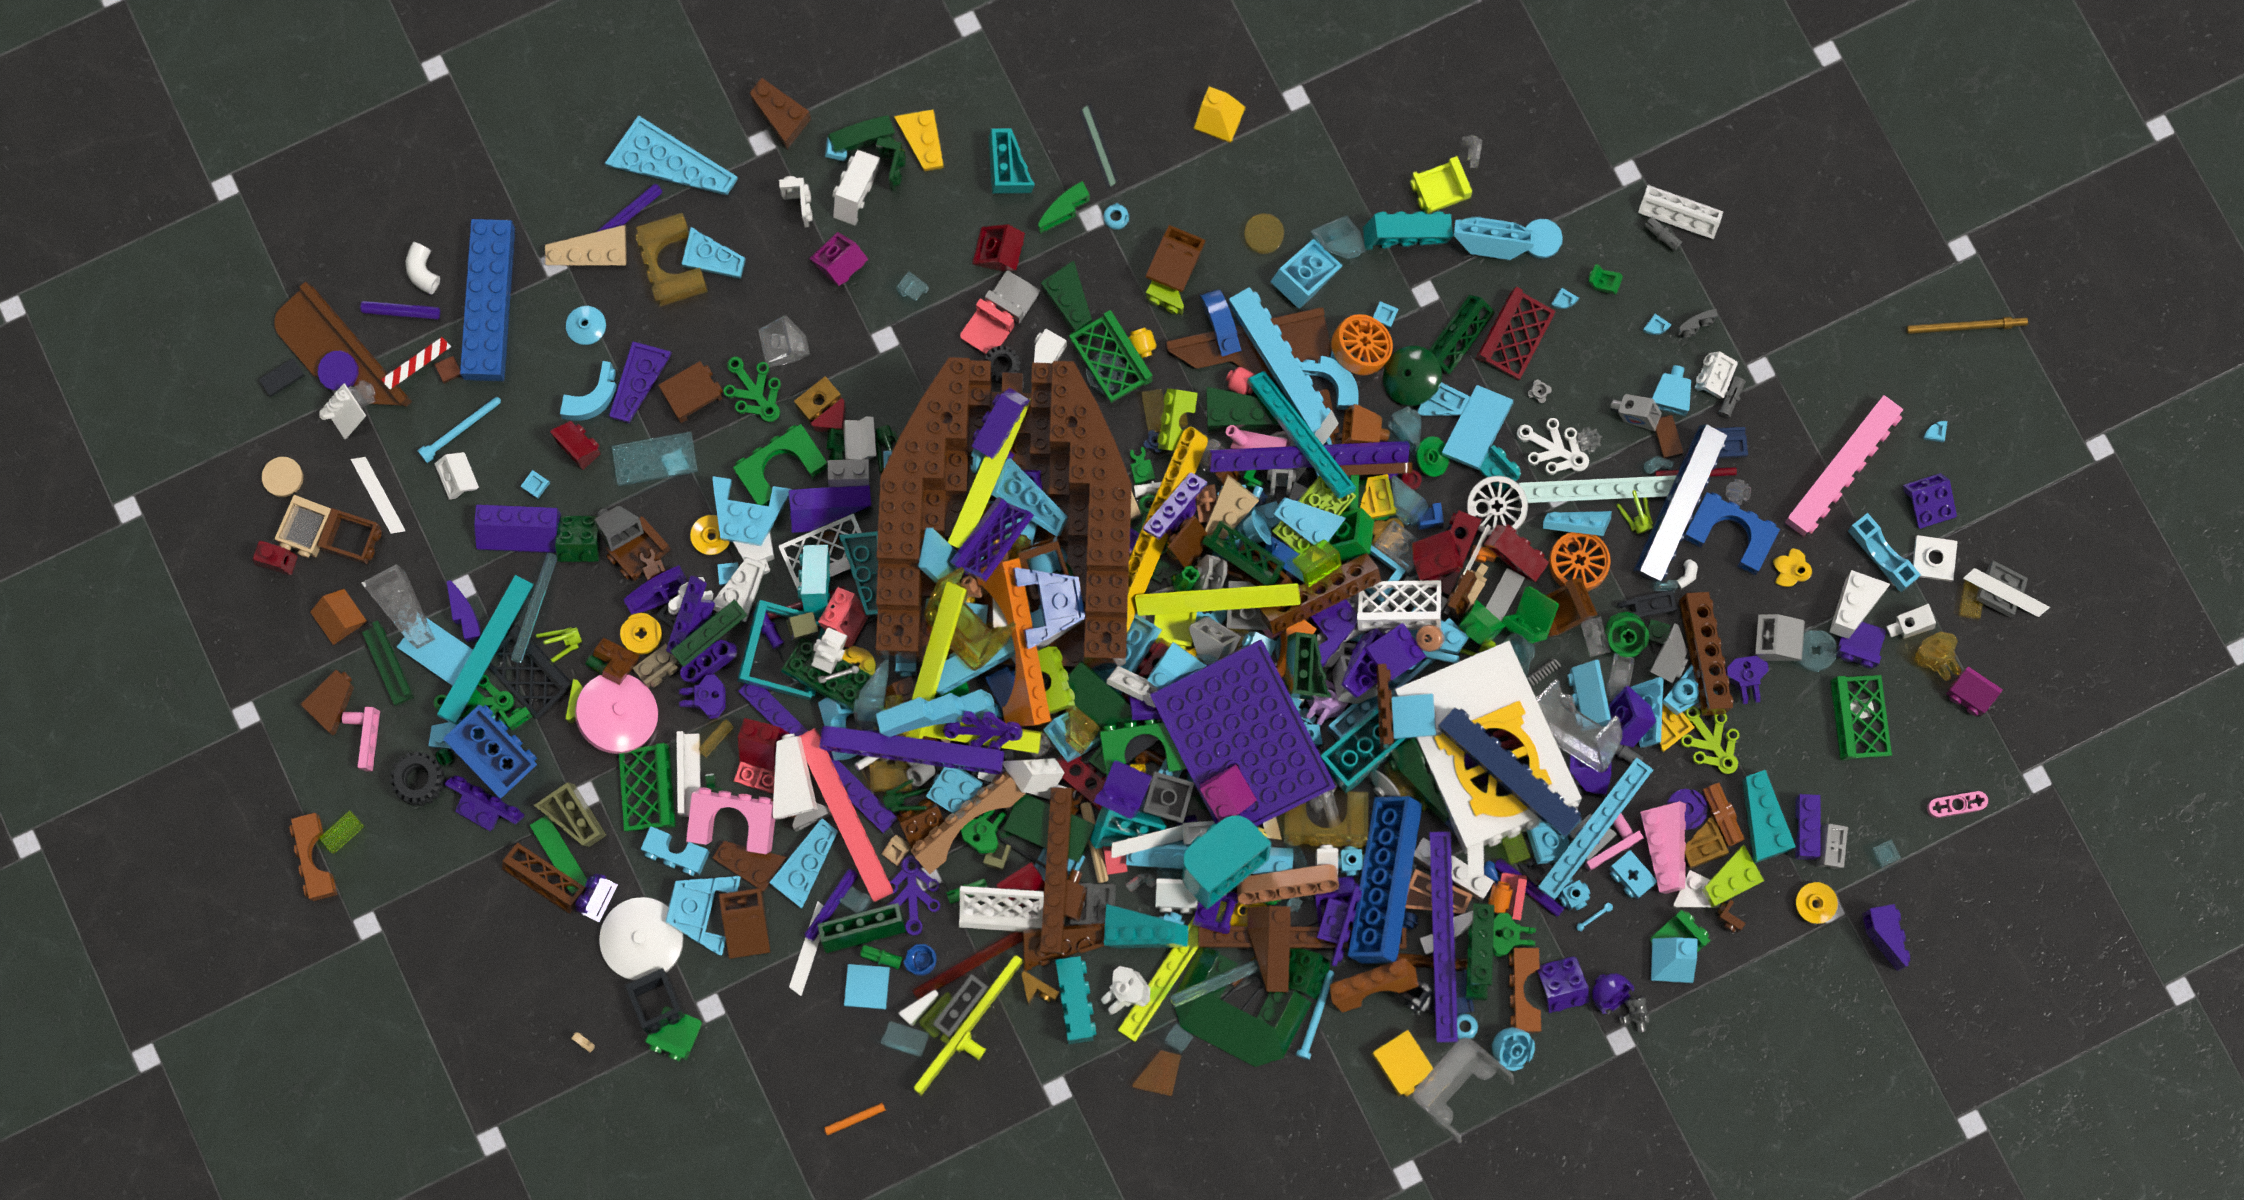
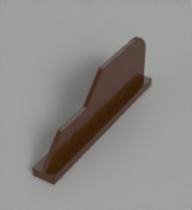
M304 282L300 286L301 290L286 302L275 316L274 324L278 335L315 377H319L318 366L326 354L333 351H343L350 354L359 367L358 377L353 385L369 404L407 407L412 402L398 384L389 389L381 379L388 375L385 369L316 289L309 283Z
M1323 307L1270 319L1273 325H1278L1282 333L1281 338L1284 342L1287 341L1290 344L1293 357H1297L1300 362L1314 360L1315 363H1318L1321 356L1329 357L1331 345ZM1241 325L1235 326L1241 351L1223 357L1220 354L1214 331L1167 341L1165 344L1167 352L1169 351L1195 369L1232 361L1255 375L1265 371L1269 377H1273Z

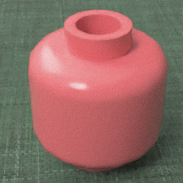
M1238 367L1235 371L1231 370L1226 378V381L1229 382L1228 389L1234 393L1251 395L1253 390L1248 385L1247 380L1255 374L1243 367Z

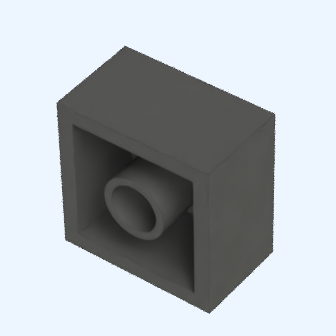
M1154 771L1142 813L1182 824L1194 783Z

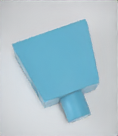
M1674 365L1671 374L1663 373L1652 397L1660 410L1686 416L1689 412L1691 380L1683 378L1685 368Z

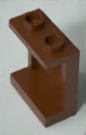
M701 361L659 384L660 390L680 423L688 420L686 416L716 399L722 400L720 394L723 392L718 382L714 383L710 377L713 374L708 365L703 366Z
M642 516L639 518L644 532L642 535L612 552L608 547L605 548L608 552L606 557L613 565L618 563L621 567L619 571L626 579L631 578L634 582L644 574L641 567L646 565L645 562L639 559V552L643 554L644 558H647L650 555L648 551L650 547L655 552L654 560L661 559L671 550L664 539Z
M1581 578L1571 579L1566 582V585L1546 595L1559 605L1548 634L1549 637L1559 636L1598 615Z

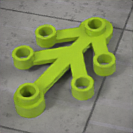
M1696 706L1685 710L1683 714L1696 726L1705 740L1694 739L1691 735L1687 734L1681 738V745L1685 748L1695 747L1711 750L1717 756H1706L1705 753L1698 751L1693 755V762L1698 765L1703 763L1718 766L1719 770L1724 774L1735 772L1738 768V760L1734 756L1735 742L1739 738V732L1736 729H1730L1726 733L1728 742L1725 752L1720 746L1723 725L1727 721V715L1721 714L1724 717L1723 722L1717 720L1718 715L1714 716L1715 727L1714 734L1712 735L1699 717L1700 711ZM1694 710L1695 716H1690L1688 711ZM1730 732H1734L1736 734L1735 739L1730 738ZM1684 738H1689L1691 744H1685ZM1696 755H1701L1703 760L1697 761ZM1725 760L1731 761L1732 765L1727 767L1724 763Z

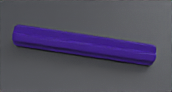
M657 184L652 185L597 232L624 225L662 193L661 188Z
M367 301L361 302L360 307L362 313L430 319H439L440 309L438 307Z
M1499 858L1494 865L1495 869L1500 873L1522 875L1502 858ZM1527 879L1525 892L1555 916H1559L1564 907L1539 890L1534 883Z
M852 869L847 870L806 931L805 937L810 941L816 939L819 934L818 924L829 920L857 878V872Z

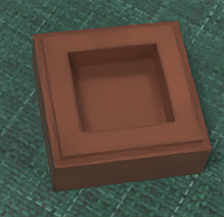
M454 356L435 364L443 383L462 376Z

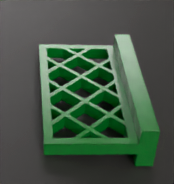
M1111 310L1104 313L1103 317L1069 335L1071 342L1110 403L1143 384L1147 385L1152 382L1153 375ZM1103 324L1106 329L1105 336L1094 334V328ZM1080 335L1089 336L1088 345L1079 344L1076 338ZM1092 337L1103 340L1101 349L1090 347ZM1106 341L1115 343V352L1104 350ZM1089 350L1100 353L1098 362L1088 359ZM1102 354L1114 356L1112 365L1100 363ZM1116 357L1126 360V369L1114 366ZM1099 367L1111 369L1109 378L1099 376ZM1113 370L1124 372L1122 382L1111 379ZM1127 373L1135 375L1139 381L1134 384L1125 383ZM1109 384L1120 385V392L1112 396L1108 390Z
M1881 675L1837 676L1830 680L1841 761L1892 756ZM1868 681H1876L1877 690L1874 693L1865 687ZM1847 682H1854L1860 687L1855 694L1848 690ZM1861 690L1870 696L1865 704L1857 698ZM1873 699L1879 704L1877 713L1868 707ZM1853 700L1862 707L1857 715L1850 707ZM1864 710L1873 716L1868 724L1859 717ZM1875 719L1882 724V730L1879 734L1870 727ZM1856 720L1865 727L1860 735L1853 730V724ZM1867 730L1876 737L1871 744L1862 738ZM1878 739L1884 744L1885 752H1879L1873 747ZM1858 741L1867 747L1864 753H1856Z
M660 743L655 746L639 747L634 751L619 754L624 831L650 829V826L654 828L676 827L670 746ZM655 751V759L651 764L642 759L647 752ZM625 754H634L637 757L631 767L625 763ZM640 761L648 766L641 776L633 770ZM650 770L656 773V780L652 784L644 779ZM631 772L639 778L632 787L626 782V778ZM641 781L649 786L643 796L635 791ZM652 790L658 794V799L653 805L645 799ZM632 792L640 798L634 807L628 804V797ZM643 801L651 807L644 816L636 811ZM653 810L659 814L660 823H651L647 820ZM633 813L642 818L636 826H629V818Z

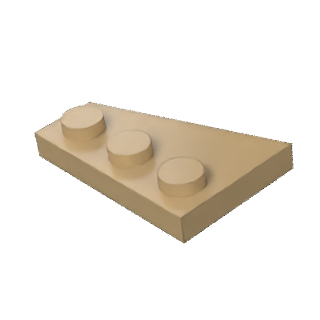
M1227 474L1216 504L1204 528L1208 535H1212L1219 521H1224L1235 528L1257 504L1259 499ZM1222 528L1218 537L1225 540L1228 536V531Z

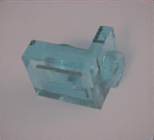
M1308 895L1301 897L1312 902L1315 896ZM1300 897L1290 898L1287 906H1291L1290 915H1292L1293 911L1298 912L1303 902L1300 900Z

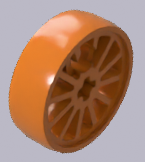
M1358 314L1346 318L1336 328L1332 336L1331 347L1336 360L1346 370L1357 375H1371L1379 371L1388 362L1392 354L1393 343L1388 330L1381 322L1371 316Z
M1570 532L1556 541L1551 549L1548 562L1550 573L1559 586L1566 585L1568 580L1564 576L1572 570L1574 571L1572 579H1576L1577 573H1580L1588 592L1597 588L1605 580L1610 569L1611 559L1607 546L1598 536ZM1579 540H1583L1585 542L1583 547ZM1589 542L1594 547L1586 553L1585 550ZM1574 544L1578 551L1570 553L1567 550V546ZM1562 547L1563 552L1558 551V549ZM1595 550H1598L1601 554L1598 556L1589 557V555L1592 554ZM1556 556L1568 559L1569 561L1557 563ZM1577 558H1578L1579 561H1581V560L1584 561L1583 564H1582V566H1581L1579 563H1578V564L1575 563L1576 560H1577ZM1602 560L1603 566L1597 565L1590 561ZM1569 565L1570 567L1562 574L1557 568ZM1589 567L1600 570L1601 574L1599 577ZM1584 571L1591 576L1592 582H1586Z

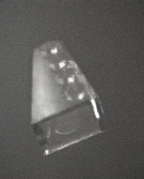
M396 564L361 583L414 647L418 649L435 640L407 574L400 566Z

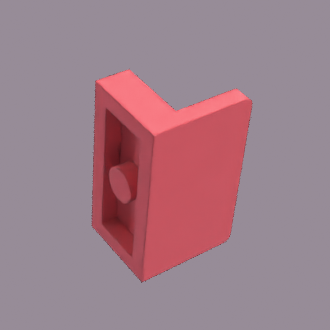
M1502 873L1501 881L1509 883L1513 889L1509 908L1506 909L1505 913L1512 916V919L1521 920L1527 876Z

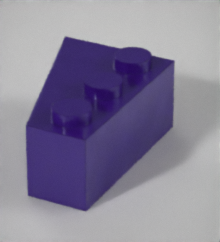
M1008 388L1001 395L997 394L992 402V405H994L991 412L988 411L982 420L985 424L981 430L977 429L972 437V440H974L972 447L994 459L1009 437L1013 426L1020 419V414L1024 407L1028 406L1031 400L1011 388Z

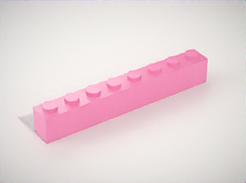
M1883 395L1786 519L1785 523L1803 537L1808 532L1812 534L1819 525L1816 523L1818 518L1824 519L1831 510L1828 508L1829 504L1832 501L1836 503L1842 496L1840 490L1843 486L1848 488L1855 479L1852 477L1854 472H1860L1867 464L1864 459L1868 455L1872 457L1878 449L1876 444L1879 440L1884 442L1891 433L1888 431L1891 425L1895 427L1902 419L1900 413L1903 409Z

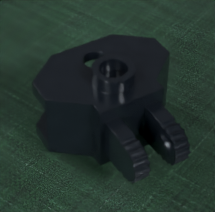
M1420 980L1418 981V987L1409 989L1406 993L1394 992L1396 997L1405 1002V1006L1414 1012L1416 1010L1426 1011L1436 1015L1435 999L1433 998L1435 994L1427 983Z

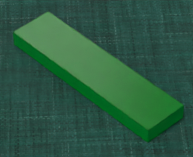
M545 815L531 824V829L555 868L585 887L588 879L551 819ZM567 886L572 895L578 891L573 886Z

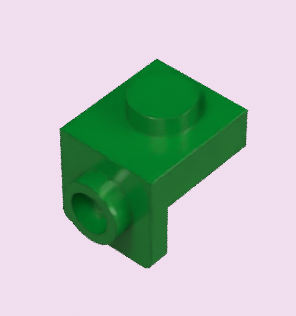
M1595 264L1594 269L1589 274V283L1594 290L1617 294L1623 276L1621 273L1603 270L1600 265Z
M1258 470L1243 471L1246 473L1243 483H1245L1246 487L1253 491L1255 486L1263 488V482L1254 478Z

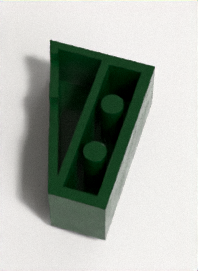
M1074 261L1041 282V290L1072 333L1092 323Z
M1295 632L1287 636L1285 686L1291 698L1325 701L1331 698L1325 681L1327 679L1326 674L1323 673L1320 661L1322 658L1316 634Z

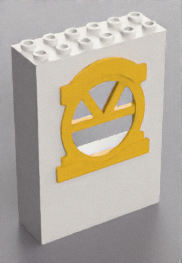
M1510 641L1395 689L1394 697L1434 694L1436 736L1416 737L1427 760L1425 763L1426 770L1433 774L1435 790H1439L1450 815L1449 821L1464 854L1468 853L1469 847L1482 841L1483 846L1489 844L1492 847L1499 844L1501 839L1506 836L1510 839L1519 835L1522 829L1532 830L1539 826L1541 820L1512 794L1497 797V781L1489 775L1487 793L1480 791L1470 781L1471 778L1481 775L1486 771L1480 766L1466 771L1464 752L1438 730V725L1454 707L1458 710L1461 708L1470 715L1469 719L1474 724L1476 722L1481 724L1485 730L1499 728L1514 734L1524 745L1511 751L1516 755L1517 759L1528 755L1530 769L1533 771L1532 775L1537 779L1542 778L1549 785L1548 789L1553 793L1555 791L1558 792L1565 799L1563 802L1569 807L1572 805L1577 809L1582 798Z

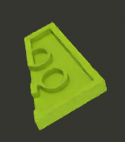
M1742 845L1721 870L1705 885L1702 891L1713 908L1762 883L1764 879L1745 845Z

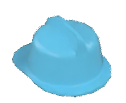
M1255 509L1243 522L1244 535L1255 543L1264 541L1266 544L1271 545L1270 525L1265 516Z

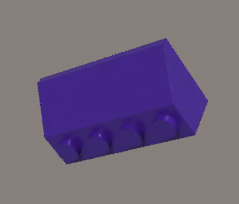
M476 505V549L556 553L555 542L561 513L558 508Z

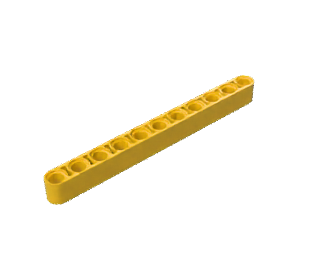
M1188 427L1183 431L1144 525L1189 473L1195 474L1208 443V438L1195 428ZM1142 527L1129 558L1127 632L1137 612L1135 597L1136 595L1144 594L1168 539L1169 535L1166 533L1158 540L1145 532Z

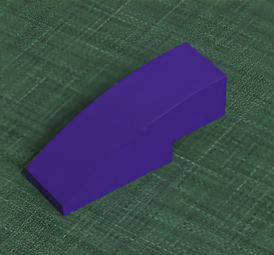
M676 566L642 584L624 598V602L632 615L642 613L668 603L670 597L678 594L679 588L687 583V579L680 566Z
M451 580L447 581L453 621L456 624H462L464 639L467 642L478 641L482 635V630L471 604Z

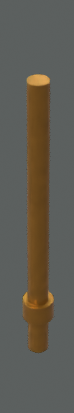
M2002 317V319L1912 325L1907 326L1906 330L1907 334L1999 327L2012 329L2013 326H2028V318L2012 319V317Z

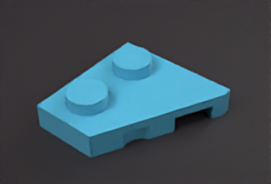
M1441 383L1436 394L1430 400L1421 404L1417 415L1461 416L1470 396Z

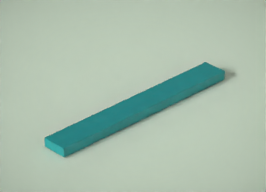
M1263 371L1248 378V385L1335 496L1340 499L1355 492L1356 486L1267 373Z
M516 575L514 576L438 711L437 716L456 725L533 588L532 583Z

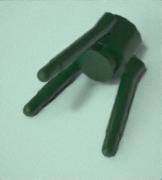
M890 425L881 426L875 430L880 473L883 472L881 444L882 446H887L888 451H893L891 447L893 439L895 443L898 441L896 432L891 430Z
M911 778L893 789L886 790V794L883 795L885 807L888 810L891 809L892 812L926 810V806H901V804L904 803V798L930 791L932 786L905 794L897 792L912 783L914 780Z

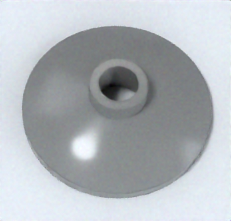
M1377 770L1370 772L1371 781L1375 786L1373 791L1378 797L1401 796L1395 785L1384 774Z

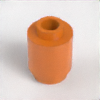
M1498 881L1497 884L1492 886L1488 904L1494 905V912L1505 913L1506 909L1509 908L1513 889L1507 882Z

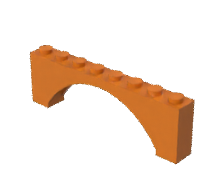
M1019 558L1001 560L987 581L977 578L978 586H983L990 593L1002 610L1009 625L1015 648L1016 674L1011 696L1006 706L1002 707L1006 724L1008 722H1016L1020 726H1034L1049 722L1051 718L1037 646L1029 649L1026 648L1024 630L1033 628L1025 586L1016 587L1013 568H1021ZM987 566L981 569V573L985 571Z

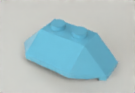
M1471 217L1456 220L1454 236L1470 254L1511 260L1534 246L1535 232L1513 222Z

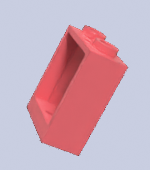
M838 587L818 622L825 631L827 628H831L847 635L844 646L850 648L853 646L869 616L866 615L863 604L854 593Z

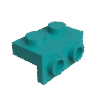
M1495 445L1490 447L1479 469L1486 478L1490 476H1504L1516 482L1521 475L1519 466L1513 461L1510 462L1506 458V453L1500 447L1496 448ZM1499 482L1491 483L1497 490H1499ZM1503 483L1501 494L1505 492L1510 487V485Z

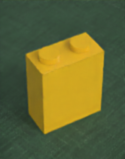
M1408 1030L1372 1053V1056L1399 1097L1403 1094L1405 1097L1416 1091V1085L1422 1083L1424 1086L1434 1079L1432 1075L1436 1073Z

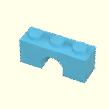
M828 697L818 702L824 726L846 728V719L854 711L847 709ZM832 751L834 761L857 756L855 754Z
M650 826L641 847L645 857L654 861L656 858L664 860L663 864L671 868H675V866L683 868L682 872L694 876V873L701 874L710 853L707 849L688 842L686 849L682 853H671L669 851L671 835Z

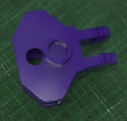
M1757 656L1736 658L1725 670L1729 682L1740 691L1742 704H1748L1746 689L1751 688L1754 701H1761L1759 685L1761 684L1760 679L1769 671L1767 662Z
M715 674L706 675L699 685H694V688L679 689V694L695 695V700H683L679 702V707H696L701 709L709 719H718L726 708L725 687Z

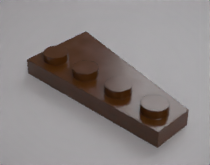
M1378 664L1376 666L1380 749H1389L1392 743H1394V734L1391 731L1393 714L1389 704L1392 701L1391 690H1388L1391 672L1390 669H1387L1386 664Z
M1105 923L1064 926L1062 954L1040 952L1042 928L1023 930L1024 970H1031V967L1040 964L1042 966L1049 964L1050 961L1059 958H1068L1074 953H1084L1105 946Z

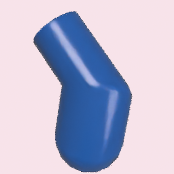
M1487 861L1484 863V875L1493 880V884H1497L1498 881H1501L1502 875H1498L1495 864L1492 861Z

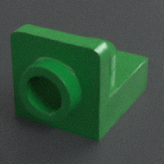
M526 707L517 708L511 713L512 716L509 718L502 709L499 710L501 714L499 720L507 727L509 726L512 731L533 717Z

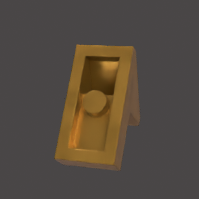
M1023 971L1022 978L1028 1005L1037 991L1040 992L1039 996L1048 1002L1051 999L1053 1001L1057 1000L1060 995L1058 991Z

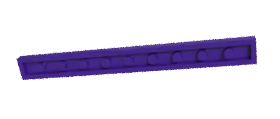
M1408 441L1323 446L1338 465L1408 462L1410 444ZM1297 446L1210 450L1209 457L1210 472L1313 467Z
M745 684L738 691L772 725L781 727L795 736L808 732L766 689ZM827 751L852 804L884 834L898 820L897 817L839 760L834 761L833 755Z
M1430 832L1436 1042H1458L1451 832Z

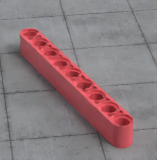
M814 728L798 736L802 739L806 761L871 898L876 902L892 894L893 889L834 764L827 750L819 748L821 737L818 731Z

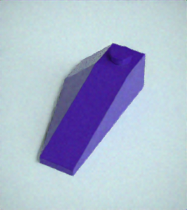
M870 485L789 490L788 492L792 533L814 531L871 506Z
M1377 628L1361 636L1353 650L1341 683L1355 698L1377 683L1376 666L1364 650L1384 635Z

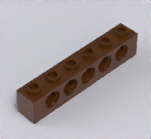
M1366 553L1299 586L1300 605L1260 607L1262 621L1274 635L1381 582L1379 569Z
M1709 592L1686 593L1679 599L1695 682L1698 683V697L1702 716L1726 714L1733 708V697L1730 695L1729 678L1725 672V658L1721 653V639L1717 633V620L1713 614V601L1710 599Z

